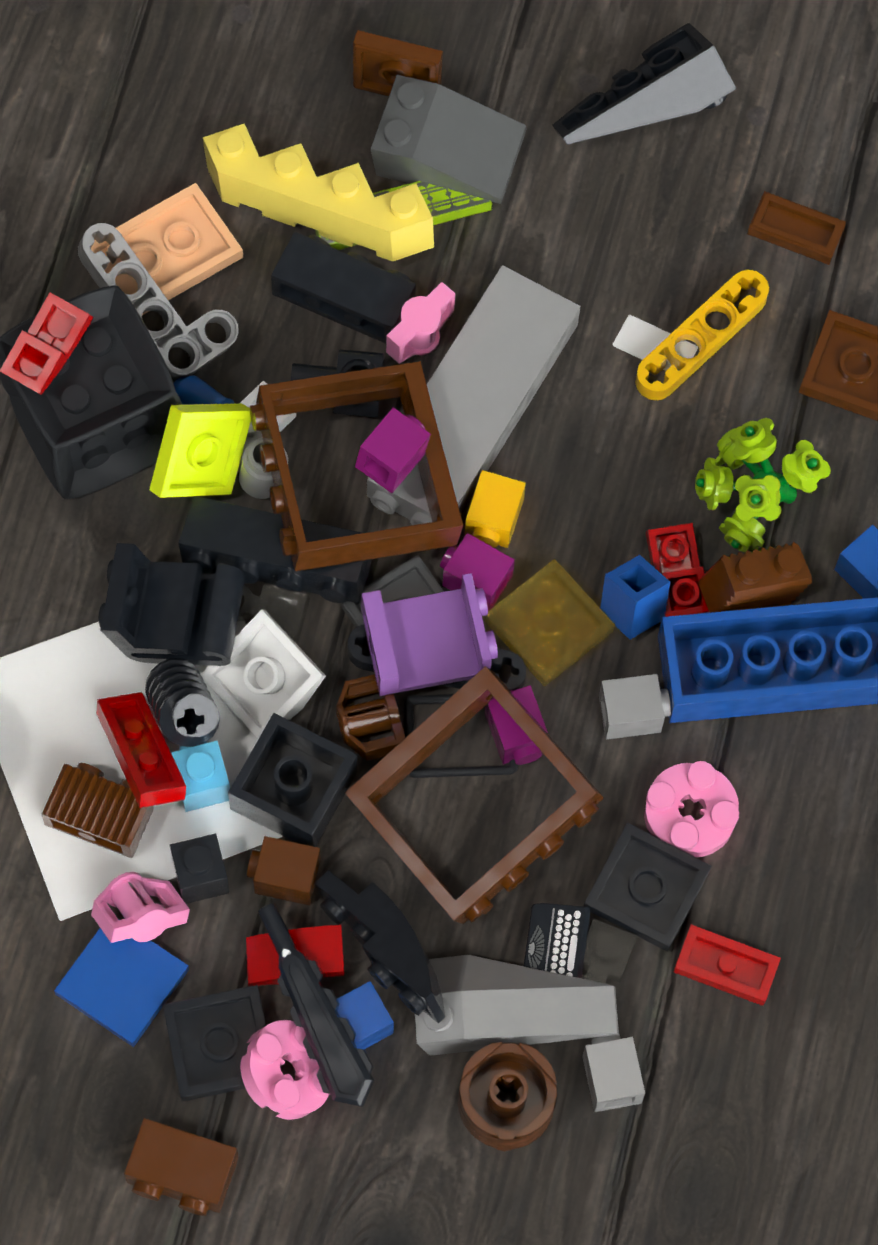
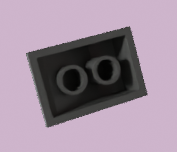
M397 75L370 150L376 176L406 183L421 181L502 204L527 129L525 124L440 84Z

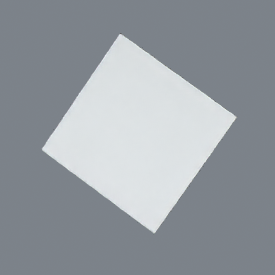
M240 611L235 637L246 626ZM99 622L0 657V764L60 922L91 911L94 900L106 889L111 881L126 872H136L141 877L165 881L177 878L170 844L216 833L222 858L225 860L262 846L264 836L276 839L284 837L232 811L229 801L185 812L182 800L153 805V813L150 816L133 858L44 825L41 814L64 764H69L72 767H77L78 763L89 764L104 773L103 777L105 779L111 780L116 784H120L122 779H126L96 714L97 699L142 692L155 718L145 693V686L148 675L158 663H143L126 657L100 631ZM208 665L194 666L201 674ZM206 683L207 689L210 691L220 714L219 727L207 743L218 740L231 788L258 739ZM155 718L156 723H157V725H158V727H159V729H160V731H161V728H160V726H159V724H158V721H157V719ZM162 733L170 752L180 750L179 745L170 742Z

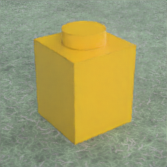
M482 470L466 517L465 535L468 533L493 548H496L498 545L508 548L524 501L526 483Z

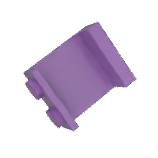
M472 573L462 576L461 589L383 603L380 590L362 593L361 613L380 696L469 680L485 666L490 669L492 659L498 658L493 631L485 632L482 616L488 615L483 588L475 589Z

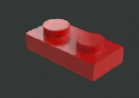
M691 924L673 972L764 1006L781 958Z

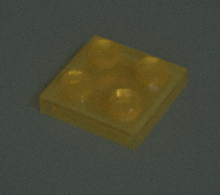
M555 559L490 609L488 615L484 617V621L512 652L518 654L523 659L526 667L544 687L613 633L615 629V624Z

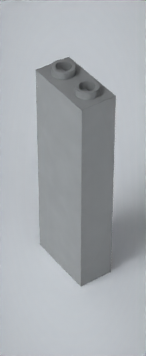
M503 265L427 383L460 515L475 492L481 471H488L575 331L579 321L581 306ZM418 465L412 469L393 493L368 477L367 497L370 498L371 503L376 508L388 514L396 512L409 519L411 525L432 522Z

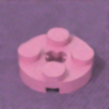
M704 761L681 763L664 770L650 786L646 796L645 823L649 833L654 837L695 858L703 857L716 852L728 842L739 819V801L730 781L721 772L715 770L711 764ZM691 799L693 802H699L704 808L700 810V814L704 816L699 820H694L691 815L683 817L678 809L684 808V803L681 802Z
M291 1020L275 1021L255 1032L247 1042L250 1044L247 1048V1054L242 1056L240 1066L244 1086L252 1100L261 1108L268 1106L271 1110L280 1113L276 1117L287 1120L302 1118L317 1110L330 1095L323 1092L316 1074L320 1068L317 1060L310 1059L304 1047L303 1040L306 1036L304 1028L296 1026L294 1021ZM283 1059L293 1065L295 1080H293L290 1074L283 1075L280 1066L285 1064Z

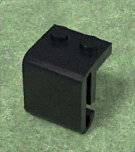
M117 543L114 560L109 562L107 568L109 586L106 602L101 605L99 610L100 631L126 657L138 662L159 664L170 658H182L193 663V665H228L231 662L246 574L236 567L225 564H217L216 574H202L203 568L198 563L151 562L135 544Z

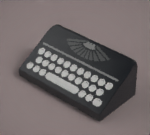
M548 903L533 904L524 967L582 979L591 909L582 906Z

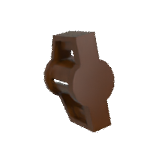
M375 674L345 681L336 704L337 720L344 743L366 761L385 757L405 739L394 694L383 695L380 699L345 707L348 699L379 692ZM391 730L393 736L364 743L356 739L357 737Z

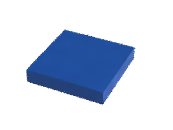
M99 928L54 992L55 995L134 1047L162 1009L163 1004L167 1002L189 971V966L151 940L148 942H137L133 938L111 943L102 929Z

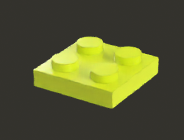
M243 403L171 405L149 490L160 498L231 495L251 423L250 408Z

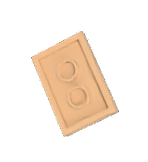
M196 183L116 227L167 300L174 298L243 258V249ZM94 240L95 242L91 250L94 253L102 251L106 255V251L110 246L107 241L98 243ZM117 258L114 264H112L110 261L109 265L105 269V272L110 273L112 268L117 263L122 262V260L120 258ZM128 274L116 276L115 284L125 294H134L138 291V284L132 276Z

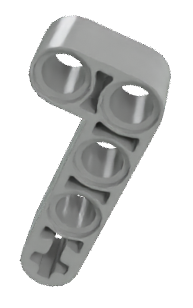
M97 223L85 231L78 246V256L99 288L115 286L116 276L128 274L136 280L138 291L134 294L126 295L135 306L140 317L142 318V314L146 311H155L162 316L164 321L163 330L148 331L167 365L172 381L193 375L222 355L236 341L239 333L237 321L229 312L224 310L209 311L186 326L114 226L107 223ZM94 239L98 243L104 241L109 243L110 246L106 251V255L102 251L94 253L91 250L95 242ZM117 258H120L122 260V262L117 263L112 268L110 273L105 272V269L109 265L110 261L112 264H114ZM208 323L220 324L226 332L225 342H211L205 334V325ZM169 349H184L190 357L189 367L185 369L174 367L168 358Z

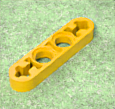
M743 270L727 281L641 361L635 381L639 393L645 398L655 401L670 396L763 309L769 292L766 278L757 271ZM741 287L745 290L754 287L756 289L755 298L751 295L746 296L739 303L737 310L734 303L740 296ZM711 312H722L729 318L730 324L725 329L716 330L709 327L705 317ZM681 340H690L696 343L700 352L693 358H683L677 354L674 346ZM668 360L672 366L665 372L664 384L658 380L652 384L649 383V371L654 375L658 374L665 368L666 361Z

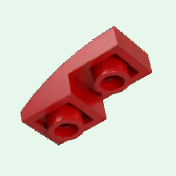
M693 523L647 530L645 533L651 565L670 581L665 617L709 612L698 585L700 578L704 575L703 566L700 567Z

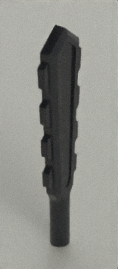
M269 904L261 908L258 913L279 955L281 975L277 982L282 994L292 999L293 1006L290 1013L295 1025L304 1028L306 1036L303 1044L309 1058L318 1062L320 1068L316 1075L324 1093L331 1094L333 1101L363 1107L375 1081L371 1074L374 1065L365 1050L357 1049L354 1043L356 1033L349 1020L340 1018L337 1012L340 1003L333 990L323 987L321 980L324 974L317 961L308 960L307 956L296 948L276 904Z

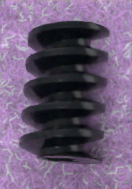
M170 658L160 662L151 670L146 679L145 693L161 731L167 739L179 746L194 747L204 744L212 738L219 727L220 714L203 677L193 663L182 658Z

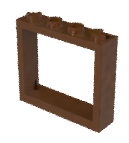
M421 361L259 386L256 405L250 406L251 422L254 431H261L264 445H260L261 464L264 473L271 472L274 486L270 487L271 506L274 514L281 513L284 528H280L281 548L284 556L291 555L294 571L457 545L463 523ZM400 397L404 414L418 419L426 431L431 434L425 455L417 465L432 522L306 542L276 416Z
M486 666L345 792L454 921L464 924L467 920L473 923L482 914L486 915L493 907L490 900L503 888L509 892L517 887L529 874L526 868L539 856L545 860L554 854L564 843L561 836L575 824L578 828H581L591 821L590 817L600 809L597 804L604 799L602 794L500 678ZM495 698L577 792L457 899L376 803Z

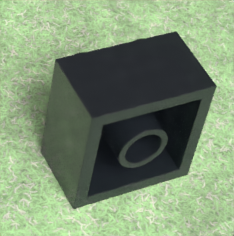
M273 713L228 792L230 809L295 843L316 847L357 773V754Z

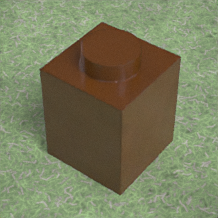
M264 836L261 851L252 850L247 870V877L254 878L255 894L310 906L321 862L320 848Z

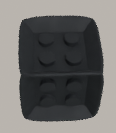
M116 285L95 289L67 300L68 303L85 311L94 318L62 369L42 395L0 372L1 383L10 396L17 420L46 476L63 499H73L94 493L156 464L171 405H182L180 397L175 391L167 365L147 327L128 296ZM37 315L19 323L0 337V369L22 330L28 332Z

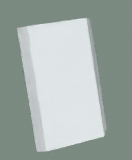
M261 609L235 637L230 664L225 666H207L200 674L257 739H259L273 713L290 720L304 708L326 677L265 609Z

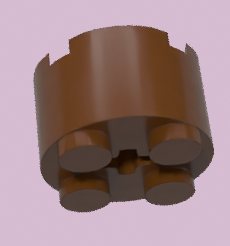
M492 1043L477 1051L467 1062L460 1080L458 1108L465 1127L477 1140L501 1151L520 1148L539 1138L547 1129L552 1119L557 1101L555 1072L549 1061L538 1050L522 1043ZM501 1088L506 1093L512 1089L517 1091L515 1102L512 1103L509 1100L501 1102L498 1099L499 1089Z

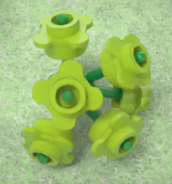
M769 418L747 422L724 434L717 443L718 450L720 451L716 459L708 457L705 461L704 469L699 470L696 477V493L700 500L706 501L708 510H715L718 503H727L732 495V491L739 492L740 504L736 507L732 517H727L724 523H721L719 529L725 534V541L733 548L742 552L758 550L759 546L762 547L765 543L762 536L766 530L758 521L759 517H764L768 521L776 520L781 514L779 503L790 504L794 502L797 497L796 489L812 493L817 489V482L820 479L827 478L831 472L828 462L823 460L822 456L814 450L812 443L807 440L799 441L796 444L794 453L783 457V474L774 471L768 458L774 453L777 440L771 433L774 423ZM726 463L729 467H723L721 465ZM745 464L754 474L753 479L749 475H743L737 481H733L731 469H737Z

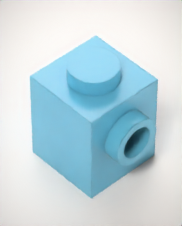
M218 740L209 743L206 741L204 744L194 747L180 746V750L171 752L186 784L185 800H182L185 812L229 801L228 792L230 784Z

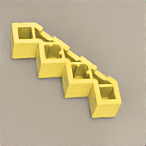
M245 124L203 137L207 168L222 202L239 207L240 203L261 210L262 216L293 227L297 223L318 230L319 235L350 247L355 243L376 251V256L392 262L434 248L433 217L417 183L374 197L359 163L317 177L301 143L259 157Z

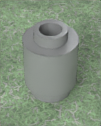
M261 438L250 443L244 450L239 472V482L242 489L248 495L259 499L270 498V487L274 486L271 472L264 473L262 468L260 445H264V441ZM285 451L286 460H287V464H288V455H287V453H286V451Z

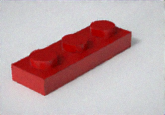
M137 692L97 699L96 714L139 808L185 800L186 784L143 693Z

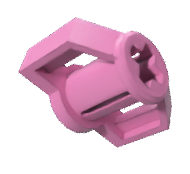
M441 282L427 297L417 296L406 301L401 310V322L387 335L386 353L400 364L413 355L422 356L434 351L439 345V330L454 311L455 292Z
M126 872L112 880L106 889L94 900L91 915L111 943L133 938L137 942H148L162 934L166 928L187 923L190 909L170 881L145 878L136 872ZM150 896L157 897L162 905L155 904ZM108 904L117 907L125 919L118 920Z

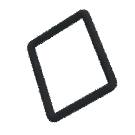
M454 694L413 695L407 697L404 701L405 738L414 731L413 705L444 704ZM513 759L509 761V765L415 768L409 775L413 778L510 775L517 771L518 765Z

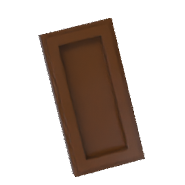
M764 191L747 234L830 265L845 229L846 221Z

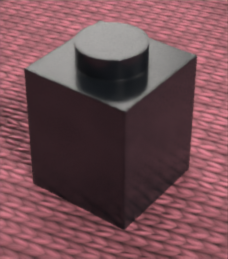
M216 833L170 844L181 897L186 904L229 894L227 874Z

